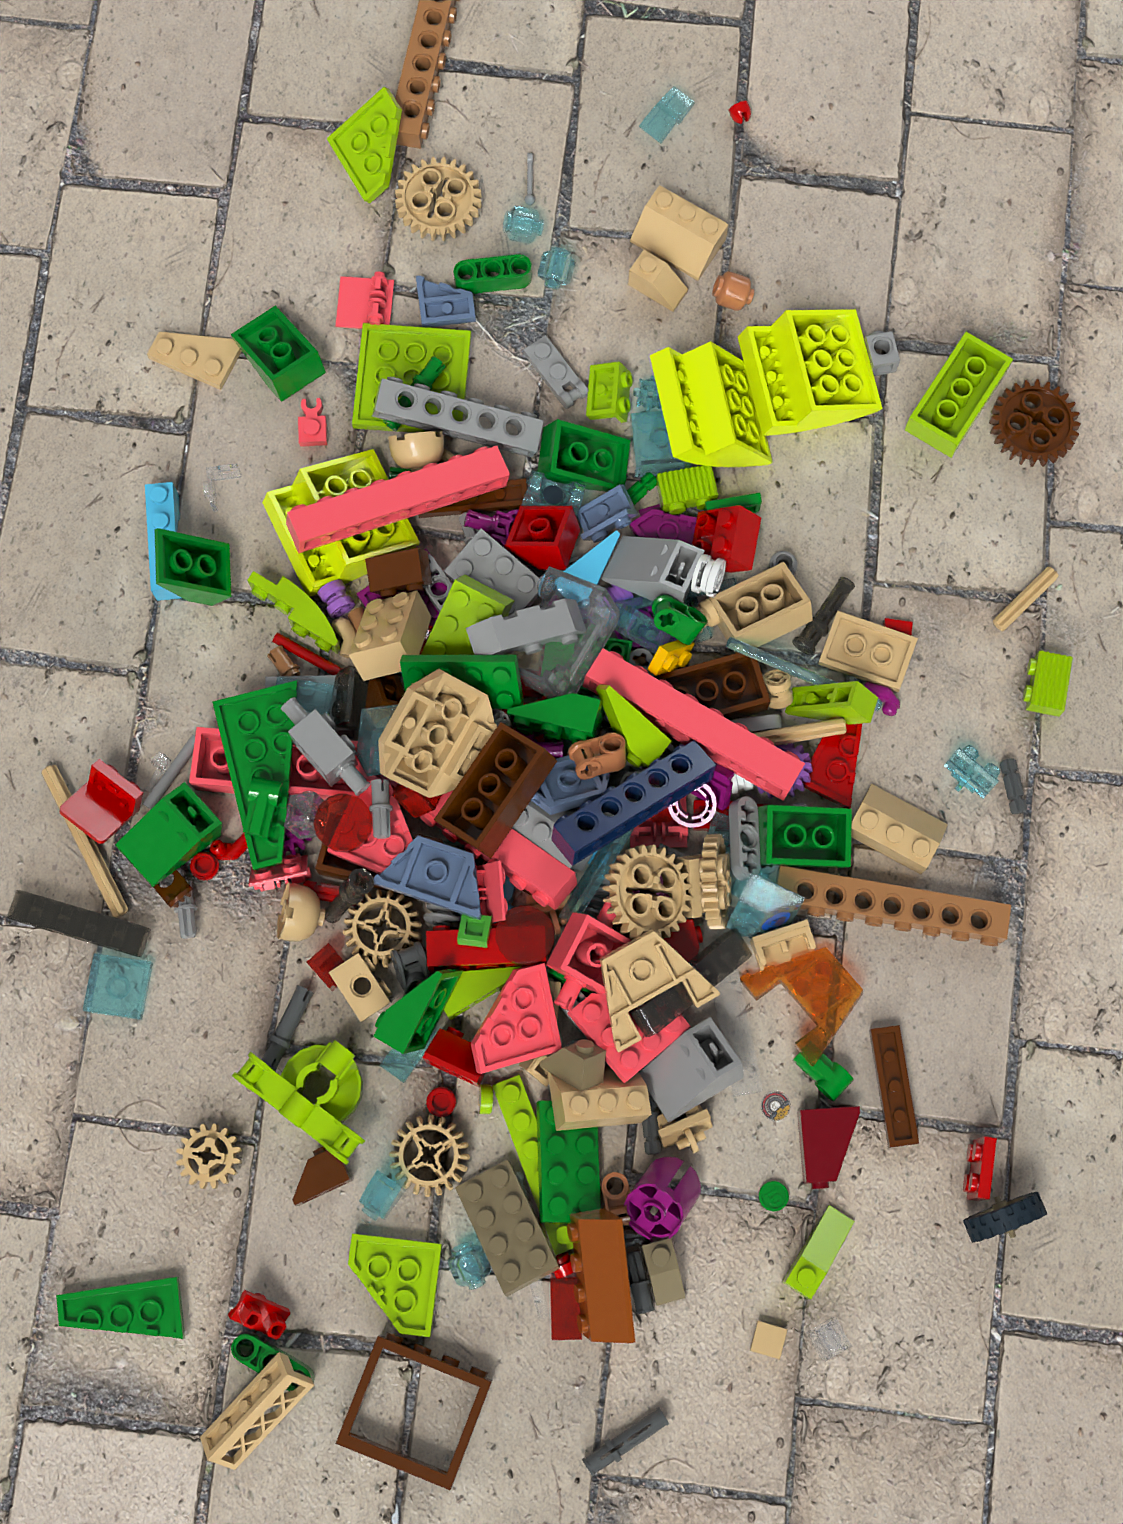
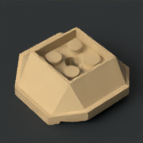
M441 669L412 683L407 688L378 739L380 773L428 798L453 791L497 728V724L494 723L488 695Z

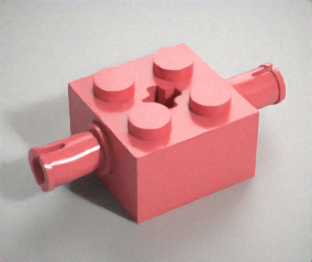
M604 903L597 919L587 914L572 912L546 966L564 975V979H566L554 1004L560 1005L561 1008L567 1011H572V1007L582 988L606 995L600 958L631 941L612 928V922L616 915L615 913L607 914L606 912L612 907L611 903Z

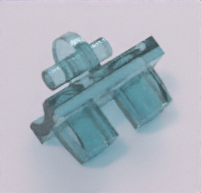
M967 745L963 749L958 748L944 765V767L952 772L951 776L959 782L954 789L959 792L965 787L971 793L976 792L984 799L999 782L997 777L1000 769L993 763H987L983 768L975 761L979 754L971 745Z

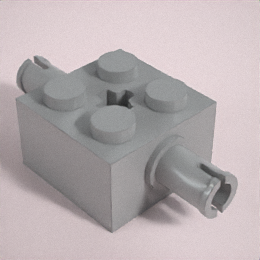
M295 697L289 699L281 707V710L295 724L288 731L294 745L331 787L342 778L355 795L359 796L370 786V782L356 768L358 764L355 758L357 755L354 749L355 746L345 734L341 737L338 735L339 732L335 728L336 724L326 713L320 715L314 709L308 714Z

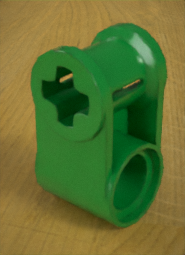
M660 595L652 602L655 626L686 645L692 644L708 622L707 618L699 610L687 606L672 596Z

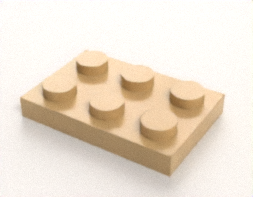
M837 611L818 665L864 681L887 686L891 690L899 692L918 638Z

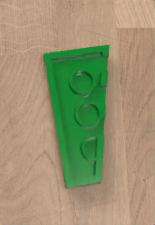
M179 1277L56 1295L59 1326L185 1339Z

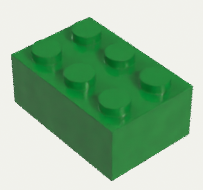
M783 805L758 807L760 865L817 868L851 867L852 809Z

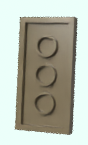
M508 1159L455 1187L506 1297L561 1268Z

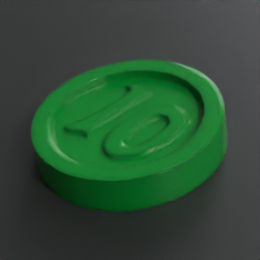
M770 1181L760 1188L758 1198L764 1209L776 1212L782 1210L787 1205L789 1194L782 1183Z

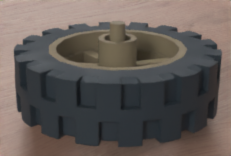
M1036 1191L1008 1201H1001L1000 1196L994 1197L996 1203L992 1207L965 1218L963 1223L971 1242L974 1243L1009 1233L1010 1238L1016 1237L1014 1231L1019 1227L1038 1220L1048 1213L1039 1192Z

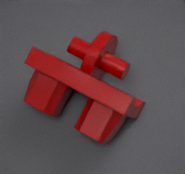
M244 1290L239 1302L230 1310L228 1316L231 1320L247 1328L257 1330L277 1340L286 1329L285 1321L291 1312L289 1308L266 1299V1296L261 1293L254 1294Z

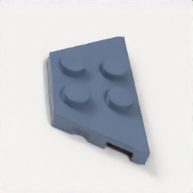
M569 755L557 758V763L531 801L550 815L580 807L587 801L593 802L600 798L603 792L608 789L610 772L591 779H580L575 772L576 764L570 759Z
M417 836L403 853H399L391 861L392 863L372 880L374 885L478 920L481 919L475 856L472 853Z

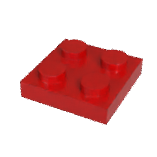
M984 1136L974 1139L973 1144L968 1145L966 1160L971 1162L970 1172L965 1174L963 1181V1192H967L966 1199L990 1200L997 1138Z

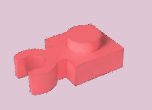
M316 398L317 405L312 409L307 407L306 399L301 401L302 411L306 417H298L300 447L327 445V420L325 415L319 416L323 410L320 398Z

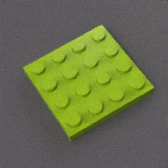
M363 323L352 427L354 429L393 431L383 423V419L372 417L381 379L396 377L403 380V384L411 385L413 382L412 378L424 369L432 356L442 361L446 368L432 384L433 388L431 391L441 393V391L453 392L457 394V398L465 400L471 331ZM425 404V409L429 414H438V408L435 404ZM460 410L452 411L453 418L456 421L462 422L464 419L463 412ZM401 424L396 432L415 433L417 431H431Z

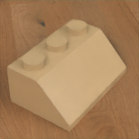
M659 185L645 205L630 242L699 281L726 241L728 224Z
M871 784L852 819L851 837L921 875L931 862L948 824Z
M605 1066L603 1083L584 1091L578 1090L548 1072L556 1131L642 1123L652 1115L647 1085L639 1072L623 1083L610 1066Z

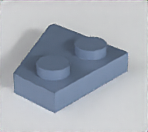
M416 276L422 327L429 328L476 322L472 292L464 289H454L442 282L435 284L426 281L423 276Z

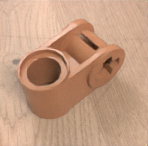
M607 733L600 737L578 741L568 749L570 759L576 764L575 772L577 776L584 780L609 772L619 771L625 767L627 762L625 739L618 733Z
M610 1172L603 1177L601 1182L604 1200L603 1207L615 1215L627 1213V1205L624 1206V1203L630 1193L627 1178L621 1173ZM612 1177H618L623 1182V1189L618 1194H610L607 1191L606 1183ZM627 1213V1216L620 1217L622 1218L623 1226L629 1225L631 1220Z

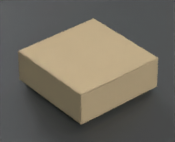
M757 1321L750 1351L780 1360L788 1329Z

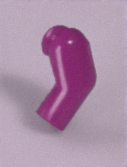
M867 681L864 686L884 704L882 706L883 713L888 716L896 715L897 709H900V701L892 690L887 686Z

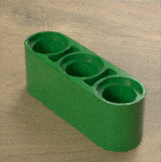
M521 254L459 261L453 270L456 289L470 291L472 294L526 288L532 281L531 261L527 256ZM518 269H522L525 271L522 274L514 273V271ZM491 272L498 273L495 277H490L487 274ZM463 275L472 276L470 279L467 280L460 278Z
M246 1333L234 1339L231 1345L233 1357L255 1372L260 1373L266 1367V1359L269 1355H277L280 1352L288 1355L294 1371H303L307 1377L312 1378L314 1383V1372L308 1365L258 1335ZM244 1339H249L254 1344V1352L248 1357L244 1356L240 1351V1344ZM292 1382L286 1390L290 1392L297 1387Z

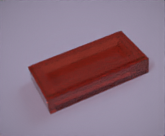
M577 1277L550 1278L552 1340H582V1333L579 1332L577 1325V1315L581 1314L580 1304L576 1302L574 1296V1284H577Z

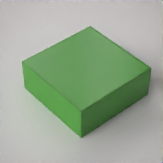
M462 914L457 937L458 944L487 948L492 916L482 915L481 919L478 920Z

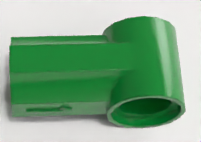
M259 777L252 778L248 793V802L250 803L243 833L269 838L275 808H278L281 800L283 782Z
M811 1041L792 1060L815 1081V1086L833 1102L854 1081L853 1077L841 1065L832 1062Z

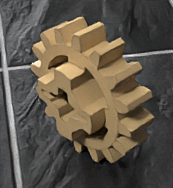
M201 1124L199 1133L194 1129H190L192 1137L190 1139L182 1137L181 1141L185 1144L184 1149L176 1150L177 1153L183 1155V1159L176 1161V1165L185 1167L180 1175L182 1177L190 1175V1185L196 1184L199 1180L201 1189H206L209 1182L212 1189H217L219 1180L224 1184H228L227 1175H237V1171L233 1168L234 1164H242V1160L236 1158V1154L240 1153L242 1148L234 1147L233 1145L238 1138L236 1136L228 1138L227 1136L230 1131L228 1128H224L219 1132L218 1124H213L211 1130H208L206 1124ZM207 1137L202 1145L198 1148H193L197 1141ZM219 1138L225 1143L228 1154L223 1153L220 1149ZM211 1148V1153L216 1154L221 1159L209 1160L207 1162L206 1159L197 1156V1154L209 1153ZM190 1159H195L197 1162L199 1174L193 1169ZM222 1164L226 1165L220 1173L212 1176L214 1169Z

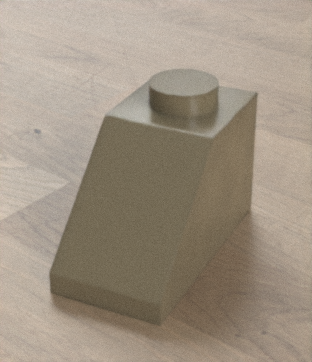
M582 1039L542 1060L540 1067L578 1090L584 1091L603 1083L606 1051L595 1045L592 1041Z
M672 1239L642 1245L641 1250L656 1306L686 1298Z

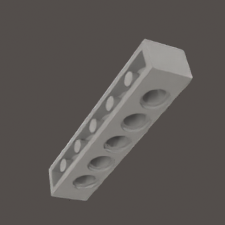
M396 377L381 379L372 417L427 431H435V433L443 431V435L489 447L498 446L501 450L528 457H533L537 453L544 421L537 419V415L530 412L517 414L510 412L511 409L503 405L491 407L484 405L482 400L476 398L464 400L457 398V394L453 392L441 391V393L430 391V387L426 385L403 384V380ZM398 397H408L411 401V407H402L398 403ZM425 404H435L438 408V414H429L425 409ZM460 410L463 412L465 421H456L452 416V411ZM487 417L491 421V428H483L479 423V418ZM506 424L515 425L518 434L515 436L510 435L506 431Z

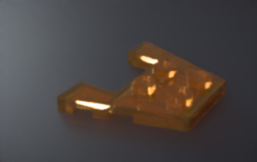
M826 947L792 958L790 962L778 966L771 965L763 968V971L751 975L748 973L740 977L741 984L756 1001L779 984H782L817 1025L795 1042L796 1049L811 1066H814L863 995L861 986Z

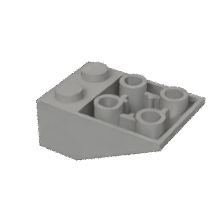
M622 536L601 580L652 601L660 595H669L684 603L691 589L696 565L705 550L680 540Z
M711 1017L685 1031L639 1072L647 1085L649 1094L668 1123L744 1078L742 1062Z

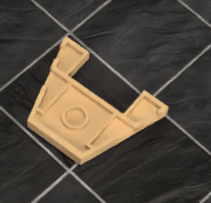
M652 929L600 958L614 1047L618 1053L642 1040L628 1012L680 982L684 985L696 1008L720 995L713 985Z

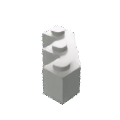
M565 598L553 601L552 605L540 608L537 605L517 610L515 614L507 617H502V615L490 617L466 628L474 655H506L513 651L525 652L526 655L541 651V645L549 642H562L563 645L574 643L579 640V635L587 632L577 601Z

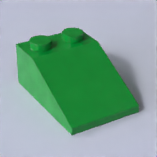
M276 305L231 334L233 340L267 387L281 402L326 373L318 351Z
M557 419L543 427L536 480L562 487L605 492L620 484L625 486L631 440Z
M160 528L155 529L157 585L189 602L210 606L231 597L229 543Z
M453 968L435 972L379 1015L375 1023L377 1029L373 1037L402 1054L425 1049L463 970Z

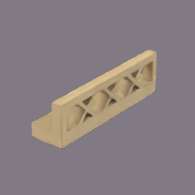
M279 1352L200 1436L207 1460L236 1470L314 1386L312 1378L295 1372L288 1355ZM292 1382L299 1385L295 1390L284 1393ZM280 1404L276 1411L264 1414L269 1407ZM260 1426L255 1433L244 1436L248 1429ZM240 1447L233 1457L225 1455L229 1450Z

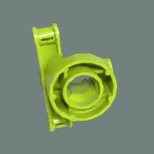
M336 1040L332 1043L329 1042L327 1045H314L297 1052L288 1060L281 1075H279L264 1061L250 1052L248 1054L249 1059L238 1073L234 1072L232 1074V1077L264 1099L295 1126L301 1128L318 1141L341 1162L348 1165L350 1162L348 1158L359 1144H364L365 1142L362 1137L345 1124H342L355 1112L362 1098L363 1080L359 1068L353 1060L355 1055ZM321 1067H326L336 1077L334 1080H330V1087L327 1093L317 1097L318 1101L313 1104L302 1093L305 1089L306 1080L312 1073L320 1071Z

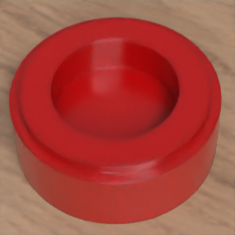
M438 1087L428 1094L426 1105L432 1115L439 1118L447 1117L456 1108V1098L449 1089Z

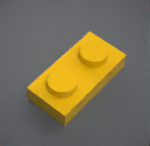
M676 640L660 645L647 670L657 676L680 667H685L692 657L690 652L695 643L692 642V644L686 645Z

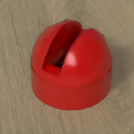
M748 101L738 102L728 109L731 118L738 124H742L743 119L747 122L751 118V108Z

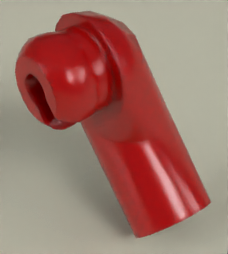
M244 833L234 843L215 840L210 845L211 853L218 860H237L248 849Z

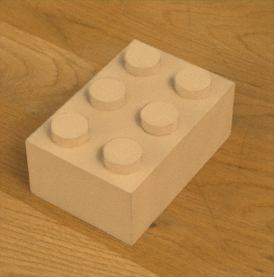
M784 562L716 594L715 598H709L720 619V624L717 626L735 653L753 648L756 649L813 621L811 601Z
M418 590L409 593L401 592L394 597L383 600L375 599L367 603L348 654L363 681L402 672L400 666L402 655L420 654L431 615Z

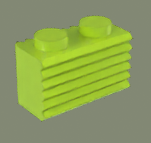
M702 465L657 474L656 486L662 511L670 512L671 515L681 514L686 511V508L691 507L704 510L705 502L717 500L718 498L712 466Z
M1042 650L1034 658H1030L1027 666V675H1031L1030 685L1025 686L1022 698L1023 701L1027 702V711L1058 717L1065 711L1072 656L1044 652Z

